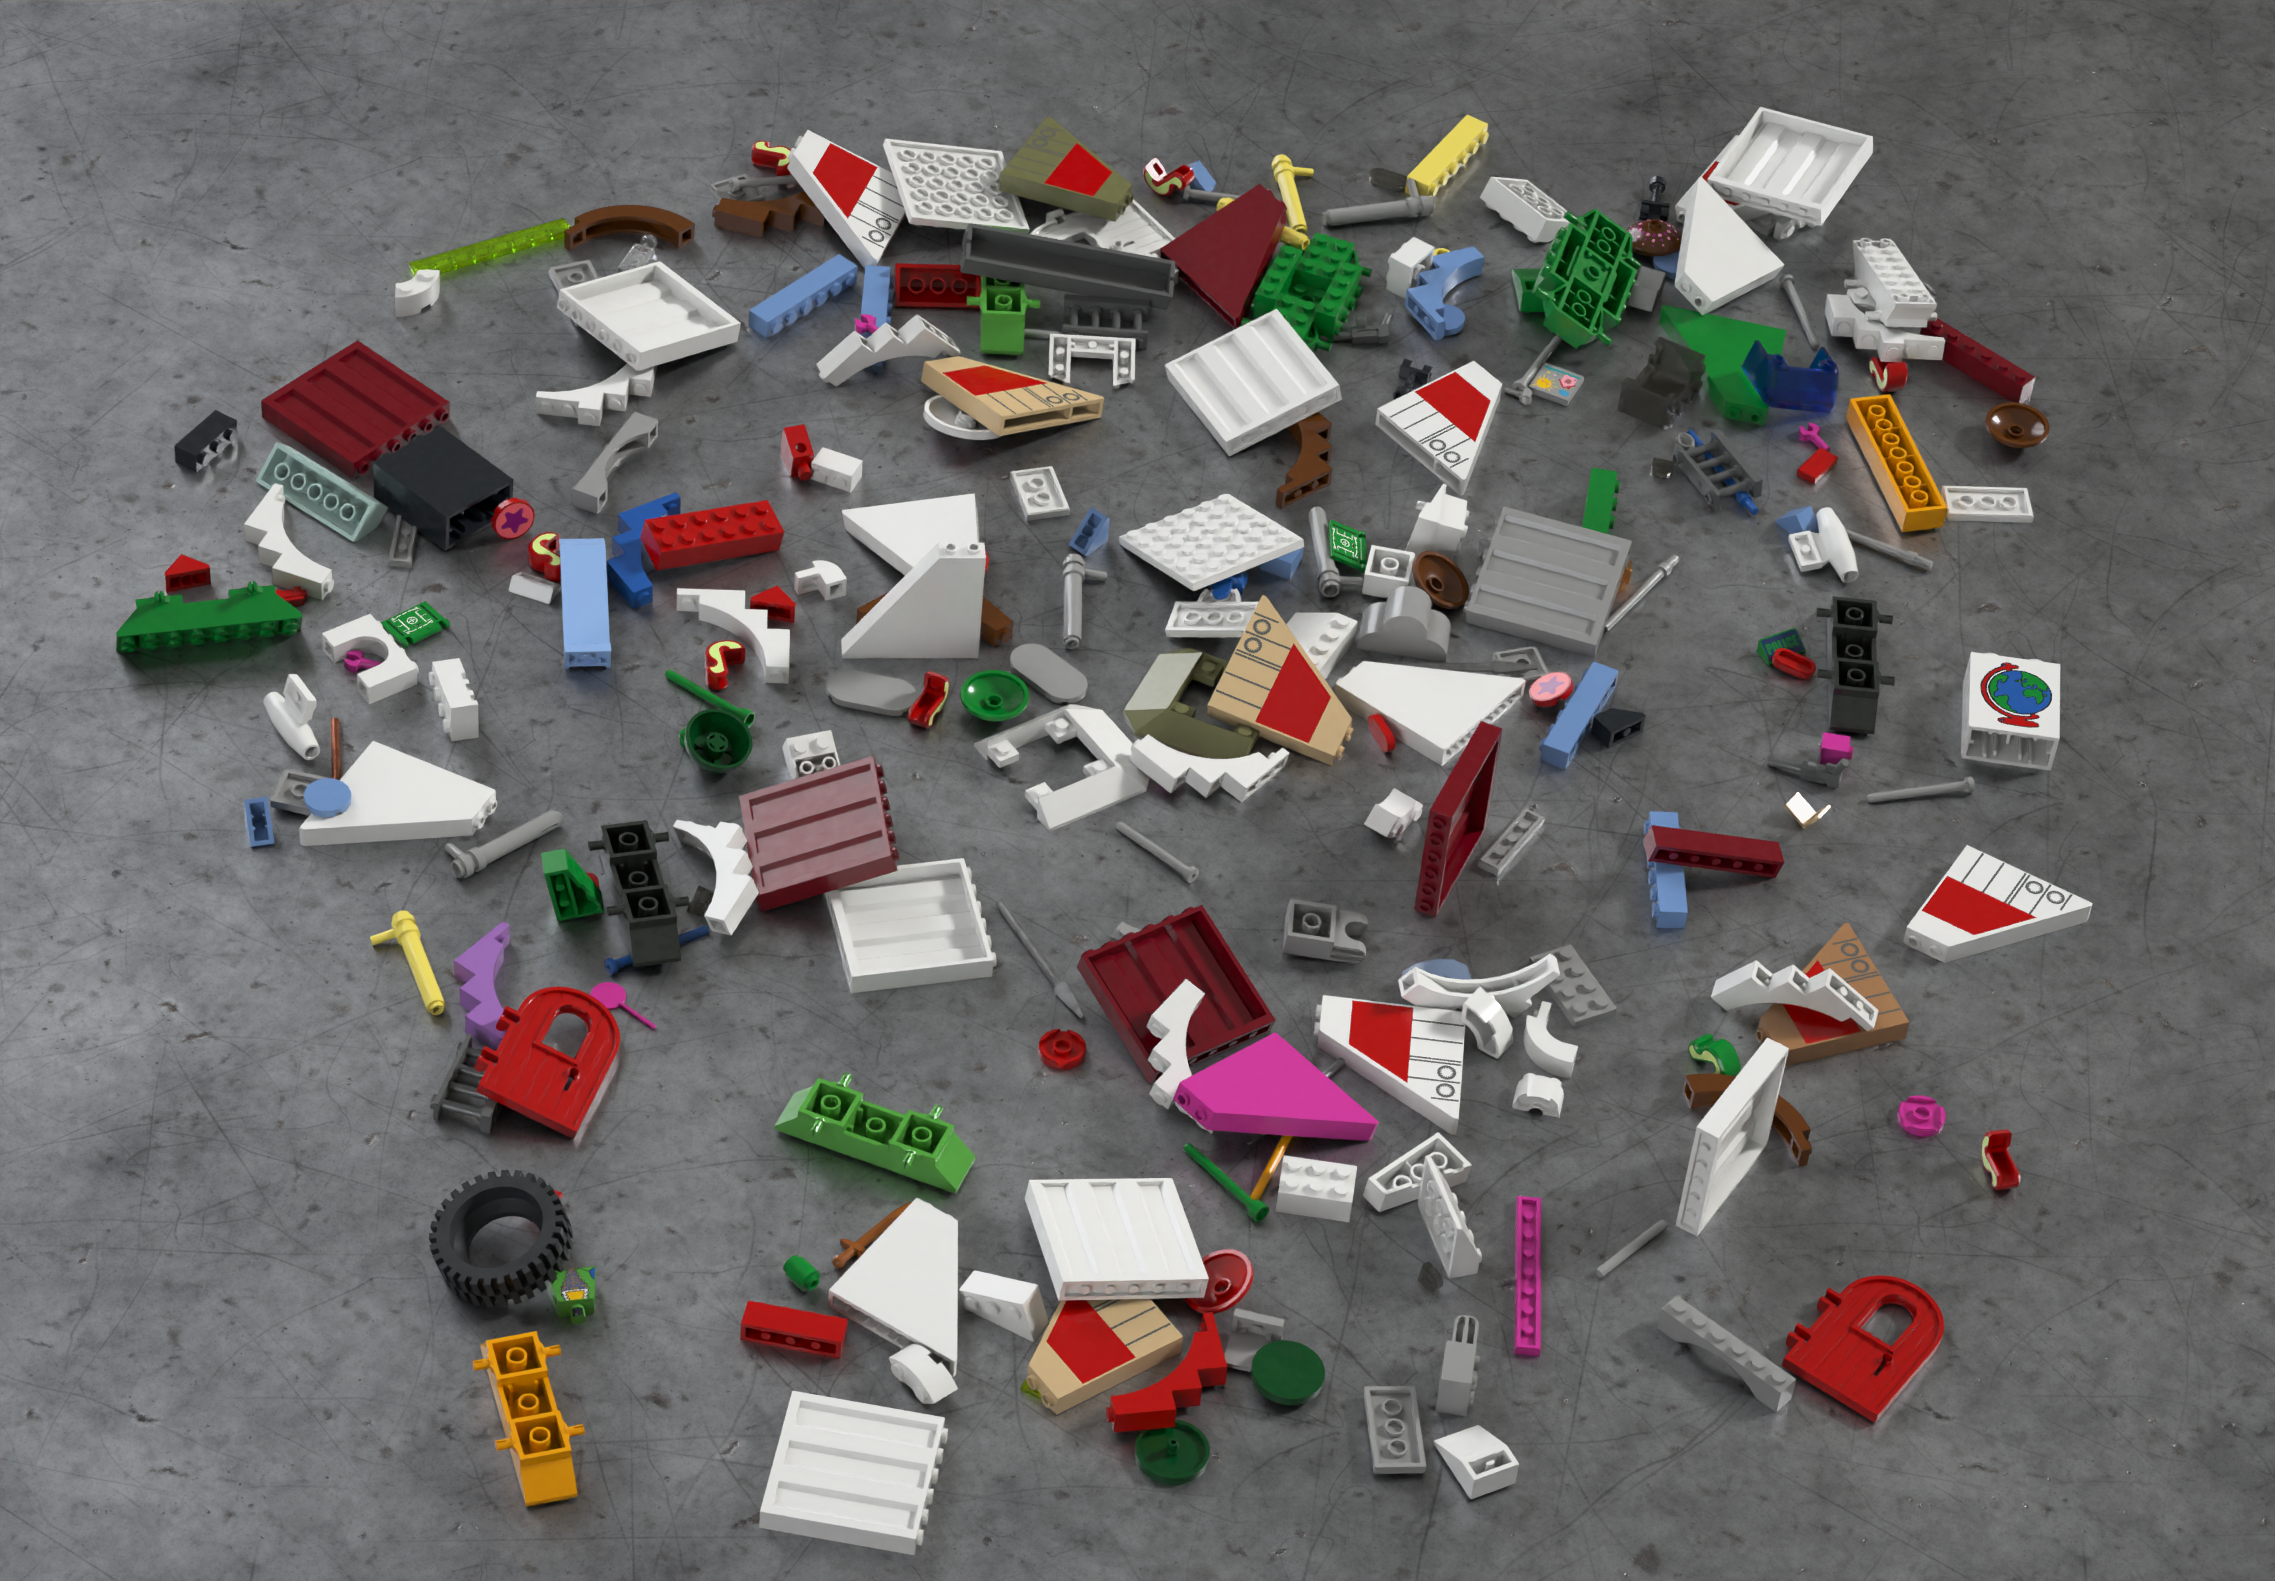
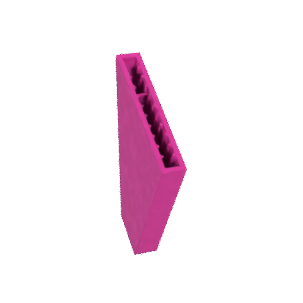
M1276 1032L1181 1081L1173 1098L1178 1105L1204 1128L1214 1131L1370 1141L1379 1124V1121Z

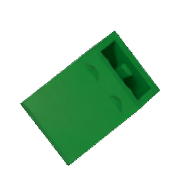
M1512 269L1511 272L1520 312H1545L1544 302L1532 292L1540 269Z

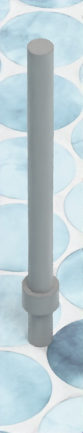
M1845 529L1851 541L1905 560V563L1912 566L1916 564L1929 570L1932 568L1933 561L1918 556V553L1910 550L1906 552Z
M1672 555L1666 562H1662L1656 568V572L1608 618L1604 633L1608 632L1662 578H1666L1672 572V568L1679 562L1677 555Z

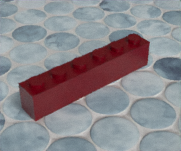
M1938 318L1936 321H1928L1927 327H1921L1920 335L1944 337L1945 345L1942 360L2011 402L2023 403L2031 397L2035 376Z
M1655 825L1650 826L1643 839L1647 860L1650 862L1776 878L1785 863L1780 844L1776 841Z

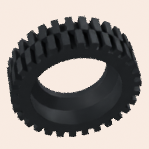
M501 1170V1176L497 1177L495 1171L488 1172V1179L483 1180L482 1176L479 1175L474 1177L475 1184L470 1185L468 1181L461 1184L464 1189L461 1193L457 1189L450 1193L453 1198L452 1201L444 1199L441 1203L444 1211L437 1209L435 1213L437 1221L431 1222L430 1228L433 1233H429V1240L431 1242L429 1246L449 1288L451 1287L454 1294L457 1296L460 1294L462 1299L467 1302L472 1299L474 1305L481 1306L484 1300L487 1307H494L495 1301H498L501 1307L508 1306L509 1299H512L514 1304L522 1303L520 1296L526 1294L528 1299L535 1297L533 1290L538 1288L540 1292H543L547 1289L544 1283L546 1280L553 1283L557 1279L554 1271L562 1273L565 1268L563 1261H569L571 1256L568 1249L573 1247L571 1240L573 1238V1231L557 1193L555 1194L554 1189L550 1185H546L545 1180L540 1177L536 1180L534 1174L527 1173L526 1177H524L522 1171L515 1170L513 1176H511L509 1170ZM517 1216L532 1221L539 1228L540 1235L535 1244L517 1260L492 1268L476 1267L470 1263L469 1248L478 1231L488 1223L503 1217Z

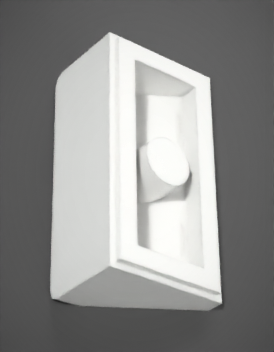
M523 572L512 576L509 591L546 604H550L561 589V585Z

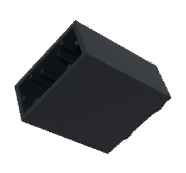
M439 427L424 436L418 435L414 437L408 445L391 454L385 453L375 461L372 468L374 475L373 497L387 506L396 515H401L404 521L411 526L417 527L419 532L445 551L491 526V517L494 516L496 507L503 501L513 498L514 479L443 427Z

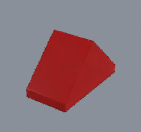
M181 554L164 573L166 593L211 585L210 566Z
M778 585L751 597L750 609L767 610V619L790 623L795 622L796 603Z

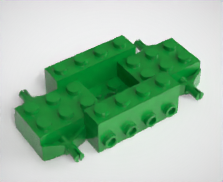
M1596 208L1579 217H1576L1568 210L1563 218L1570 223L1565 228L1561 227L1555 235L1556 238L1551 242L1532 292L1544 302L1546 318L1543 325L1564 339L1568 344L1577 349L1581 344L1585 345L1596 339L1609 346L1613 339L1605 333L1611 327L1616 328L1622 319L1620 315L1626 308L1625 302L1631 295L1630 289L1636 282L1634 278L1642 263L1632 257V234Z
M1315 233L1305 251L1286 244L1282 245L1255 293V298L1251 304V310L1253 311L1252 320L1277 309L1312 352L1317 351V349L1330 352L1334 335L1339 336L1343 323L1348 321L1349 311H1353L1355 308L1356 298L1360 299L1363 291V287L1360 286L1361 276L1370 278L1372 269L1359 265L1357 252L1354 250V243L1325 234ZM1243 318L1241 326L1251 322L1252 320ZM1320 335L1327 337L1330 343L1320 341Z

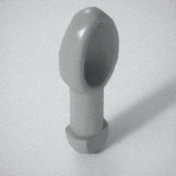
M1684 432L1677 434V442L1685 451L1696 448L1695 441L1691 435ZM1704 454L1694 457L1697 463L1703 462L1706 459Z

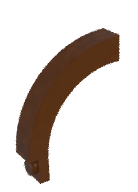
M615 205L602 207L575 217V225L564 230V247L571 251L599 236L613 233H641L663 239L679 249L694 240L695 223L671 211L651 206Z
M1711 1073L1686 1075L1682 1092L1690 1109L1713 1107L1736 1077ZM1778 1095L1771 1128L1784 1140L1797 1166H1805L1808 1163L1809 1155L1812 1153L1811 1143L1808 1140L1811 1129L1802 1115L1788 1101Z

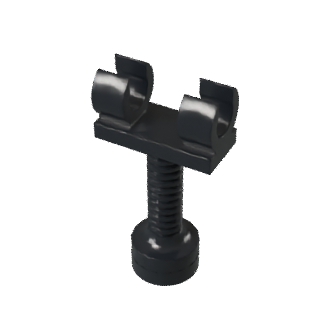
M1655 176L1651 178L1649 189L1653 192L1652 201L1642 200L1639 218L1647 219L1648 213L1659 214L1660 220L1667 222L1670 203L1660 202L1661 193L1666 189V180L1661 176Z
M1404 359L1400 366L1399 377L1405 378L1406 381L1403 386L1396 388L1393 393V399L1395 400L1411 392L1410 389L1414 382L1426 385L1431 378L1432 373L1430 372L1433 367L1424 365L1423 369L1420 370L1410 367L1413 361Z

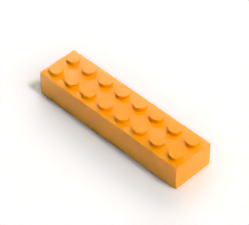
M1891 395L1850 399L1846 420L1901 531L1943 527L1947 506Z

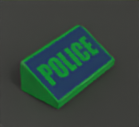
M1796 628L1760 639L1756 650L1768 666L1773 664L1772 656L1779 648H1786L1800 655L1806 653Z

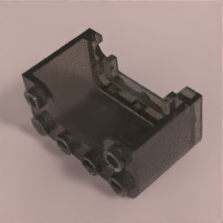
M1659 337L1655 342V346H1657L1655 355H1649L1648 364L1634 380L1626 377L1622 382L1618 411L1666 430L1668 427H1672L1677 415L1680 416L1685 405L1691 403L1694 394L1700 392L1703 386L1701 377L1706 370V365L1704 364L1706 355Z

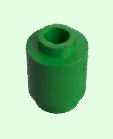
M794 1255L785 1262L783 1270L786 1277L803 1292L811 1291L818 1286L820 1272L803 1257Z

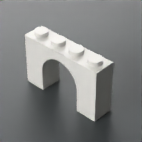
M371 614L322 633L323 651L334 663L346 659V653L353 650L373 653L385 659L380 665L357 674L358 692L368 704L417 685V674H419L417 664L407 657L405 650L395 643L393 636L387 634L381 622L376 621Z

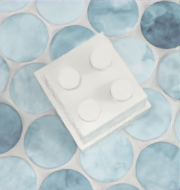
M1446 484L1441 486L1431 503L1417 501L1416 509L1422 511L1418 516L1405 550L1415 553V558L1424 551H1435L1452 560L1454 554H1458L1462 543L1460 539L1466 536L1468 526L1464 524L1468 521L1470 511L1466 510V500L1445 494Z

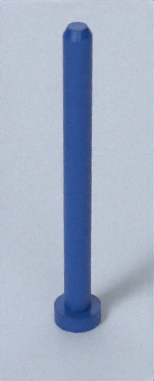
M701 926L678 935L679 945L708 934V926ZM630 954L615 960L612 957L604 960L605 969L610 975L616 974L619 968L632 964Z

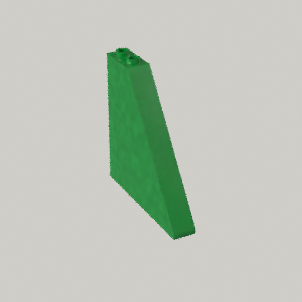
M1662 305L1659 319L1660 326L1721 415L1725 418L1765 426L1787 330L1711 314L1701 315L1700 312Z

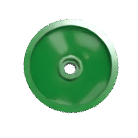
M986 670L975 673L964 681L960 691V699L964 708L980 719L1005 721L1020 715L1026 709L1029 702V691L1026 684L1011 673L1000 670Z

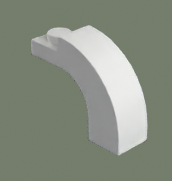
M1542 1001L1540 1009H1535L1533 1016L1527 1015L1523 1037L1525 1050L1532 1061L1543 1070L1553 1075L1570 1079L1578 1046L1561 1042L1549 1034L1546 1026L1549 1020L1551 1003Z

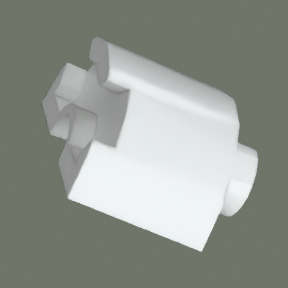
M1533 1073L1525 1074L1516 1087L1512 1108L1523 1111L1538 1108L1543 1112V1115L1560 1118L1564 1099L1560 1080L1538 1076Z

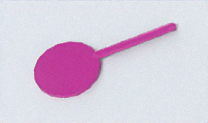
M604 982L596 985L591 990L590 995L599 1000L608 1010L622 1007L650 1028H656L655 1024L624 1004L626 992L622 986L612 982Z

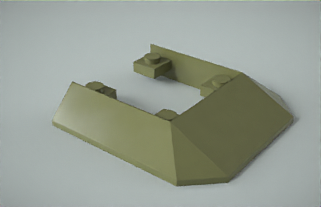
M1191 648L1159 654L1123 710V714L1136 736L1144 738L1149 734L1170 748L1202 758L1232 759L1249 756L1251 749L1259 738L1260 731L1239 723L1233 732L1194 718L1196 708L1178 702L1192 680L1213 687L1218 678L1221 679L1229 661Z

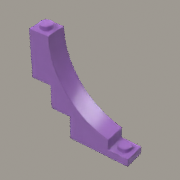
M504 921L454 960V977L464 983L460 987V1005L470 1011L465 1016L466 1033L471 1034L472 1037L494 1051L498 1049L507 1032L506 1030L499 1031L496 1029V1024L504 1009L498 1001L494 989L497 973L504 962V948L510 943V925Z

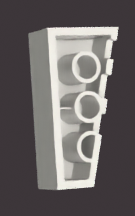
M460 658L432 662V672H429V681L431 686H435L433 693L435 701H439V715L444 717V732L449 733L451 742L479 738L478 702L474 700L473 690H470V683L466 679Z
M1438 1132L1368 1178L1363 1197L1378 1212L1418 1199L1426 1155L1432 1157L1449 1187L1465 1183L1472 1164Z

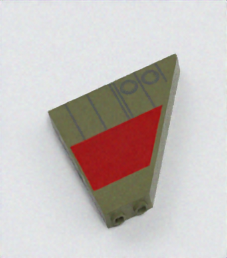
M1048 116L1000 173L999 191L1116 222L1120 215L1124 214L1127 206L1132 204L1134 194L1131 193V183L1053 118Z

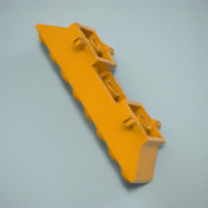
M537 1331L486 1340V1343L480 1344L483 1359L472 1360V1366L474 1371L487 1369L506 1439L495 1440L496 1451L510 1450L526 1507L578 1497L572 1462V1449L569 1441L570 1437L585 1435V1429L583 1424L568 1427L563 1421L561 1412L556 1406L546 1365L547 1357L561 1355L560 1345L544 1347L539 1341Z

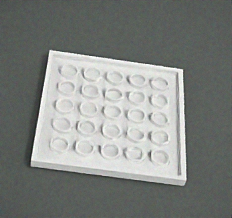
M885 139L883 147L909 224L966 229L968 223L1028 234L1030 229L1018 196L999 191L1000 173L1006 167L1002 151Z
M1222 494L1214 500L1205 501L1196 507L1184 509L1181 513L1173 516H1166L1163 520L1149 523L1145 527L1131 530L1119 537L1121 546L1192 591L1304 547L1303 538L1230 494Z

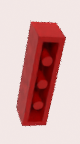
M748 1300L741 1321L740 1340L841 1358L847 1336L848 1319Z

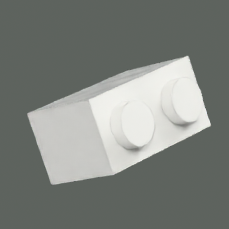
M822 447L811 463V479L851 493L862 477L863 460Z

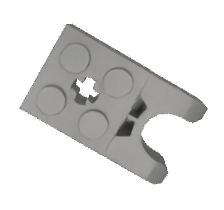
M1290 899L1285 916L1283 953L1352 964L1361 963L1366 957V947L1361 941L1351 939L1348 936L1362 935L1367 930L1368 918L1362 913L1339 910L1334 905Z
M1458 1316L1454 1321L1452 1340H1446L1436 1412L1466 1416L1467 1407H1473L1475 1392L1470 1390H1476L1478 1375L1473 1370L1478 1371L1480 1356L1476 1355L1479 1322L1472 1316Z

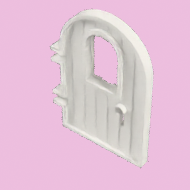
M1134 199L1132 204L1127 206L1124 214L1120 215L1116 222L1077 211L1065 215L1063 209L1059 208L1046 214V223L1040 225L1031 233L1032 235L1069 242L1085 238L1091 246L1139 255L1145 252L1151 255L1155 253L1159 257L1161 256L1160 248L1175 239Z

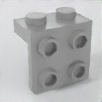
M1235 1308L1231 1334L1224 1354L1227 1367L1250 1372L1256 1352L1270 1342L1282 1340L1285 1320Z

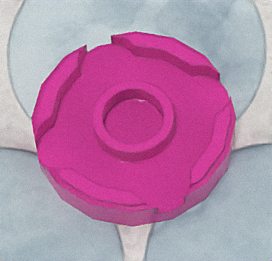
M1923 1095L1910 1096L1906 1101L1900 1103L1897 1119L1901 1127L1910 1134L1927 1137L1938 1134L1943 1129L1946 1113L1941 1105L1936 1104V1100Z

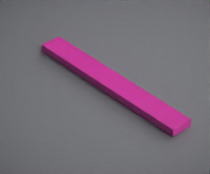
M1517 1196L1514 1354L1540 1356L1541 1198Z

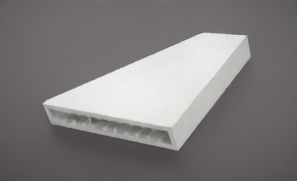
M1700 177L1690 189L1674 286L1701 315H1704L1774 279L1784 264L1714 189Z
M975 494L842 510L845 530L903 575H906L937 543H979Z
M975 542L937 543L841 639L842 659L978 658L986 562L985 544Z
M1363 661L1357 667H1353L1345 677L1338 679L1334 685L1335 695L1344 707L1365 720H1368L1369 715L1378 713L1382 716L1396 739L1443 766L1468 744L1481 721L1492 724L1523 697L1526 680L1514 677Z
M372 741L340 779V781L348 785L351 791V805L344 813L341 811L334 817H320L311 813L299 828L300 845L313 846L472 836L478 828L483 826L488 815L496 810V790Z
M916 1198L829 1289L828 1306L902 1349L911 1344H917L928 1349L931 1352L928 1356L936 1364L941 1362L952 1377L956 1375L958 1220L936 1209L930 1203Z

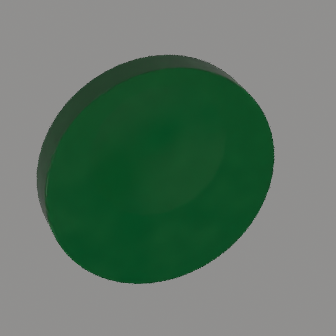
M1279 1340L1262 1346L1256 1352L1250 1374L1255 1388L1267 1399L1284 1405H1299L1311 1401L1319 1394L1325 1379V1368L1320 1357L1309 1347L1295 1341Z
M1175 1419V1427L1142 1430L1136 1439L1134 1455L1138 1467L1146 1476L1163 1484L1179 1485L1195 1480L1205 1471L1209 1462L1210 1446L1201 1430L1188 1422Z

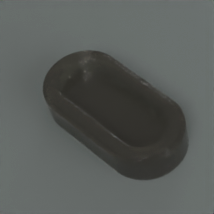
M1383 168L1370 170L1369 182L1372 185L1397 193L1405 191L1406 176Z

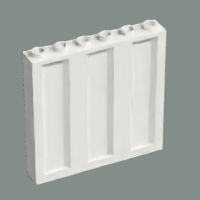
M1760 107L1709 176L1707 183L1724 200L1822 226L1872 155L1873 136Z
M660 261L560 289L557 308L637 371L737 342L741 325L734 317Z
M1277 309L1165 364L1170 383L1228 456L1342 400L1340 386Z
M964 858L897 866L898 871L824 893L851 993L992 977L993 967L997 965L996 954L990 950L992 948L991 937L986 935V920L981 918V903L976 901V886L971 884V869L966 867Z
M1766 1038L1696 1127L1675 1226L1697 1237L1767 1147L1789 1048Z
M1172 1178L1029 1180L1025 1201L1058 1301L1204 1298L1209 1278Z
M792 1391L760 1509L759 1528L915 1555L916 1546H921L923 1542L924 1530H921L922 1524L927 1525L929 1509H926V1505H931L934 1489H931V1484H936L939 1469L936 1468V1464L942 1463L944 1449L940 1448L941 1443L946 1444L949 1429L944 1428L945 1417Z

